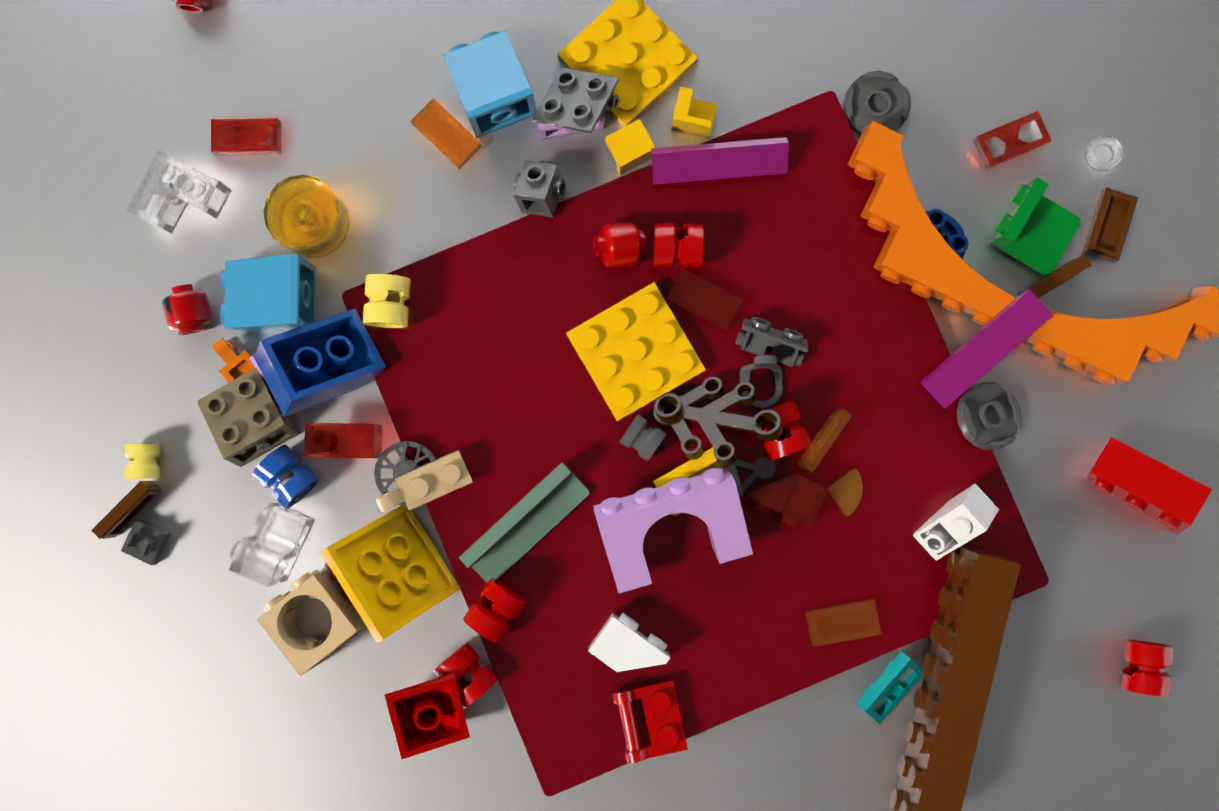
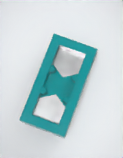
M901 651L895 659L887 664L885 671L873 685H870L864 691L863 696L856 704L877 723L881 724L923 676L922 669Z

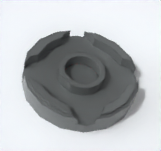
M882 71L867 72L856 79L846 91L842 105L843 111L851 129L860 136L864 128L872 121L897 132L907 120L911 108L910 95L907 88L903 87L897 77Z
M982 382L967 389L960 397L956 411L958 425L964 437L972 445L983 450H996L1013 443L1016 439L1014 436L1017 434V430L1021 429L1022 424L1021 408L1016 397L1009 390L1005 391L1002 387H999L1001 385L996 382Z

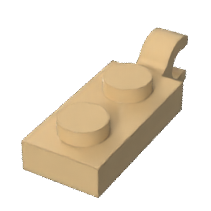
M459 450L396 477L395 481L398 488L378 496L376 501L381 512L387 511L404 501L410 511L473 481Z

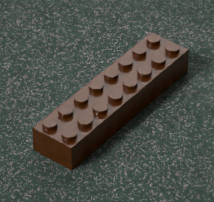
M963 546L958 547L949 554L946 563V570L949 573L946 586L941 588L938 596V604L940 606L938 619L933 621L930 629L932 644L929 654L927 653L924 656L922 662V673L924 674L922 686L917 688L914 696L915 715L913 721L908 723L906 729V741L908 744L905 755L902 754L898 762V775L900 777L897 789L894 788L890 795L891 811H961L1021 564L996 554Z

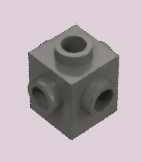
M525 160L521 173H518L515 178L513 196L522 213L553 218L559 199L562 200L565 195L566 182L562 178L557 165L548 161L534 162Z

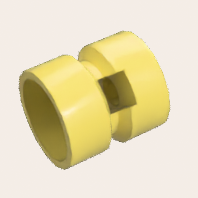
M391 274L366 275L364 295L369 298V302L364 304L363 324L381 328H407L409 308L404 305V301L410 298L411 279Z

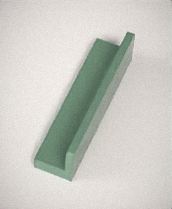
M561 463L467 549L459 559L467 568L472 566L486 583L490 578L497 580L589 495V490L564 463Z

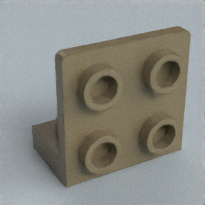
M257 369L245 373L198 400V406L223 459L239 467L244 466L299 434L295 423L281 415L264 378Z

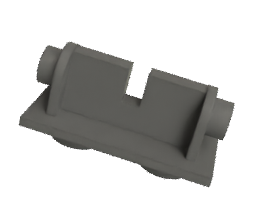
M752 317L751 320L743 318L741 329L745 330L746 333L739 331L735 344L741 346V350L759 356L764 355L767 345L771 346L773 349L770 356H776L777 362L789 367L801 365L804 353L799 352V350L808 351V341L803 339V334L785 328L784 331L777 330L771 327L770 322L758 317Z

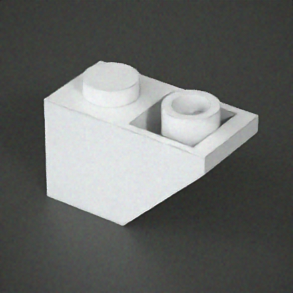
M974 484L950 499L916 530L913 536L937 561L987 531L999 509Z
M612 613L588 649V652L616 672L663 665L670 659L669 653L665 651L668 645L652 633L648 638L636 630L639 624L624 613L620 617Z

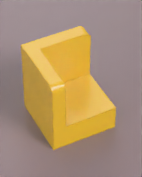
M680 86L671 129L710 138L717 105L693 99L694 89Z
M640 119L605 137V143L617 163L619 175L650 160L651 149L655 148Z

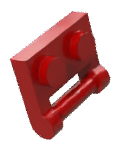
M673 678L621 689L612 693L614 704L619 706L627 744V750L625 751L627 763H637L648 758L688 750ZM641 698L651 744L643 746L640 743L632 706L633 700Z

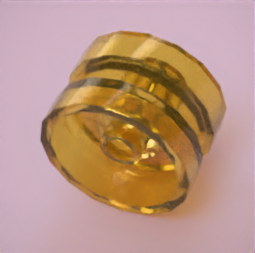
M307 175L291 176L277 183L268 194L263 210L265 225L272 237L295 254L311 259L325 257L337 250L346 239L350 225L348 209L342 199L323 181Z

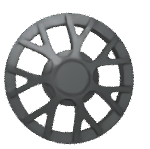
M412 441L398 442L386 448L379 456L374 470L375 482L381 494L388 492V487L395 481L396 477L420 467L417 463L427 457L431 462L436 460L433 453L424 445ZM404 447L403 453H401L398 448ZM407 447L418 449L414 461L406 459ZM393 450L396 451L401 459L396 465L392 464L386 457ZM422 451V452H424L426 455L423 456V457H420V452ZM384 460L387 462V465H382ZM381 468L393 469V478L381 479ZM404 501V502L400 503L399 505H406V503H405V501Z

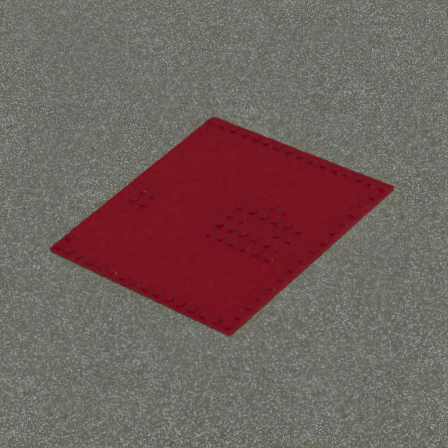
M827 91L701 143L712 144L787 137L789 142L788 174L653 185L652 164L559 202L553 218L530 214L387 273L411 279L410 298L404 301V305L409 308L408 327L381 328L364 325L386 366L383 372L374 378L400 442L412 441L422 444L433 453L436 459L459 450L473 481L468 485L426 503L468 609H470L474 602H481L482 599L479 594L487 583L472 566L467 568L459 559L467 549L561 463H564L589 490V495L497 579L527 601L517 619L509 620L511 628L500 644L493 643L479 634L543 793L546 796H553L628 764L625 757L627 744L619 706L614 704L612 695L615 691L673 678L685 738L687 739L929 636L933 621L938 619L940 611L938 596L941 588L946 586L949 574L946 570V563L950 553L936 561L916 540L913 534L950 499L974 484L984 492L999 510L987 531L962 546L996 554L1021 564L1012 600L1045 587L1049 582L1047 573L993 450H983L972 445L964 437L958 425L956 411L961 396L944 409L920 383L950 356V352L926 298L911 291L912 286L902 281L899 284H895L885 280L880 276L882 272L873 268L890 231L881 232L868 226L869 220L860 217L875 186L874 179L867 180L859 177L854 173L855 169L847 165L857 145V141L837 95L833 91ZM633 223L637 226L638 230L643 231L646 239V252L644 257H640L639 262L635 266L607 268L602 263L601 258L595 256L593 249L594 237L599 236L600 230L605 224ZM674 223L676 228H681L684 223L703 224L702 268H682L679 263H675L672 268H654V224ZM655 282L706 369L703 373L668 392L680 397L702 385L704 380L709 377H718L722 381L724 386L723 396L733 391L740 383V369L745 365L753 364L754 357L759 356L741 350V346L735 344L739 331L746 333L745 330L741 329L743 318L751 320L752 317H758L770 322L771 327L777 330L784 331L785 328L803 334V339L808 341V351L799 350V352L804 353L801 365L789 367L777 362V365L781 366L783 371V388L781 397L776 404L764 409L754 408L751 405L737 404L725 411V413L753 417L762 410H769L795 400L802 417L798 424L799 426L806 427L812 445L805 449L774 460L776 464L775 474L767 479L757 476L743 492V496L739 497L753 554L719 564L712 547L707 524L699 517L689 513H680L676 516L669 514L653 523L643 541V553L652 584L618 593L593 506L601 504V502L608 498H623L633 495L643 488L654 489L656 488L653 483L654 480L690 459L685 457L681 449V441L672 426H662L656 421L653 415L656 400L620 421H616L566 333ZM365 283L346 290L342 294L346 310L356 309L362 322L364 304L369 302V298L364 295ZM767 345L763 356H770L773 347ZM760 368L750 372L749 382L753 384L757 393L756 400L767 401L772 398L776 389L774 372L767 368ZM712 386L708 391H714L718 386ZM704 398L691 407L703 408L715 400ZM675 409L669 410L666 414L672 413ZM638 414L647 420L648 428H659L666 433V436L648 462L638 455V451L633 447L627 448L619 443ZM685 421L692 436H697L701 440L704 452L713 447L699 423ZM717 426L726 442L734 446L738 460L755 464L757 459L769 457L763 444L765 441L760 440L756 433ZM789 427L783 428L781 435L778 437L779 440L792 436ZM691 445L687 450L693 451L698 445ZM407 447V459L414 461L418 449ZM723 451L720 457L728 456L731 451ZM420 452V457L426 455L424 452ZM427 457L417 464L421 467L431 461ZM735 465L740 484L742 485L754 470ZM612 613L618 617L624 613L639 624L636 630L648 638L652 633L668 645L665 651L669 653L670 659L663 665L616 672L588 652V649ZM642 698L633 700L632 706L641 746L651 744Z

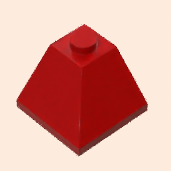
M454 673L384 695L401 759L470 738Z

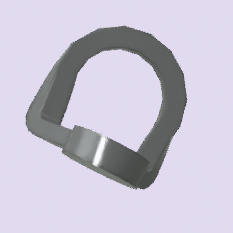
M776 356L754 357L753 364L745 365L740 369V383L749 382L752 370L767 368L774 372L775 394L767 401L755 400L751 404L754 408H769L776 404L781 397L783 371L781 366L777 365ZM749 391L742 392L743 397L750 394Z
M761 457L757 459L755 464L736 459L732 465L728 466L736 482L739 497L743 496V492L757 476L767 479L776 472V464L774 460L770 461L769 457ZM735 465L754 470L742 485L740 484Z

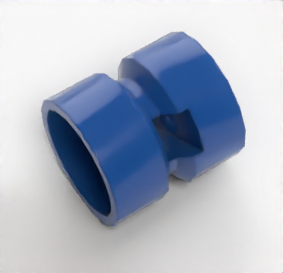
M284 444L267 455L257 465L252 474L265 488H273L272 496L285 509H289L301 501L317 485L319 478L307 465L299 466V457L288 445ZM293 473L294 476L283 485L282 482Z

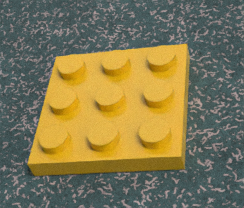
M615 0L557 54L558 59L566 68L619 77L620 80L614 89V93L619 96L620 102L616 109L612 108L609 112L623 127L634 122L698 61V57L643 0Z
M655 282L566 333L617 422L706 370Z
M406 505L397 507L321 551L322 556L377 643L460 589L459 584L412 510L409 511Z

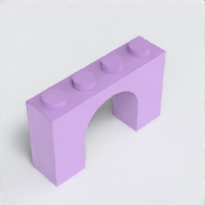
M728 467L722 469L711 468L695 477L688 479L677 478L667 485L654 489L643 488L633 495L623 498H608L601 502V504L593 506L618 593L652 584L643 553V541L653 523L669 514L689 513L702 519L707 524L712 547L719 564L753 554L736 482Z

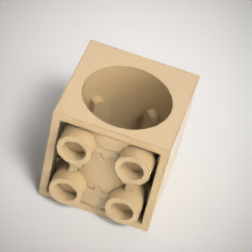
M315 570L310 574L307 572L291 584L294 589L292 592L288 591L282 596L279 594L263 606L266 612L257 619L299 676L319 665L367 627L354 605H350L341 592L339 581L333 580L328 570L321 573ZM305 595H307V598L320 599L330 611L332 627L326 640L320 641L316 638L308 637L302 632L297 623V607Z

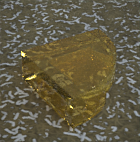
M857 469L851 470L826 488L845 516H849L855 511L862 497V480Z

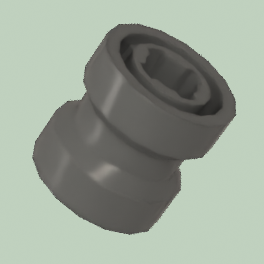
M638 414L619 443L627 448L633 447L638 451V455L648 462L666 436V433L659 428H648L647 420Z

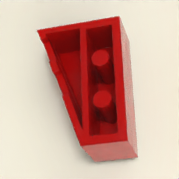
M1113 437L1109 439L1086 477L1092 481L1091 485L1097 490L1108 495L1114 494L1122 499L1127 506L1143 512L1177 534H1180L1192 525L1212 491L1211 488Z

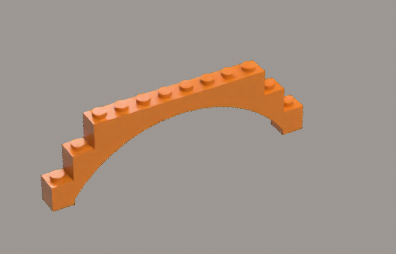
M872 121L864 128L847 165L854 168V173L861 178L867 180L877 179L860 217L869 220L867 224L871 228L881 232L889 230L890 233L873 268L881 271L880 276L885 280L895 284H899L902 281L912 286L911 291L928 299L931 296L943 301L941 305L944 308L956 313L965 311L973 315L972 321L985 326L1010 304L1015 297L983 278L968 266L946 243L931 223L908 175L900 145L904 136ZM1213 285L1197 287L1193 289L1189 297L1166 308L1128 318L1095 319L1074 317L1050 311L1053 316L1026 338L1025 341L1033 344L1032 349L1042 355L1052 357L1054 354L1064 359L1063 364L1077 371L1085 369L1094 373L1093 379L1109 386H1113L1114 383H1129L1140 357L1153 363H1161L1163 360H1177L1188 335L1201 341H1208L1209 338H1219V288Z

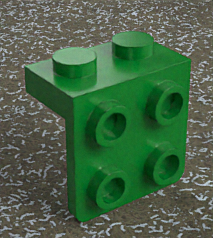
M1036 177L1027 185L1022 183L1014 192L1010 200L1013 202V205L1008 213L1004 212L994 226L996 233L989 244L1038 273L1048 275L1054 271L1078 230L1081 220L1078 216L1042 196L1049 184Z

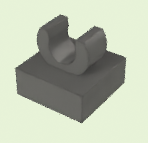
M136 520L121 551L149 565H156L171 533L143 520Z

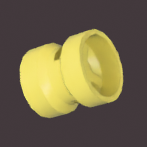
M125 444V456L130 458V462H128V466L124 469V479L160 478V467L157 465L155 458L161 455V444Z

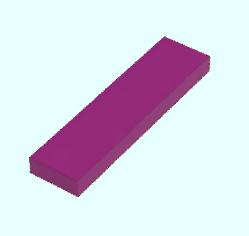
M787 137L652 148L653 185L788 174L789 142Z
M1027 288L920 383L946 409L1050 319L1053 314Z

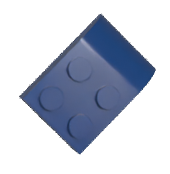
M356 309L262 339L254 356L284 417L354 391L375 379L374 377L380 375L386 367Z

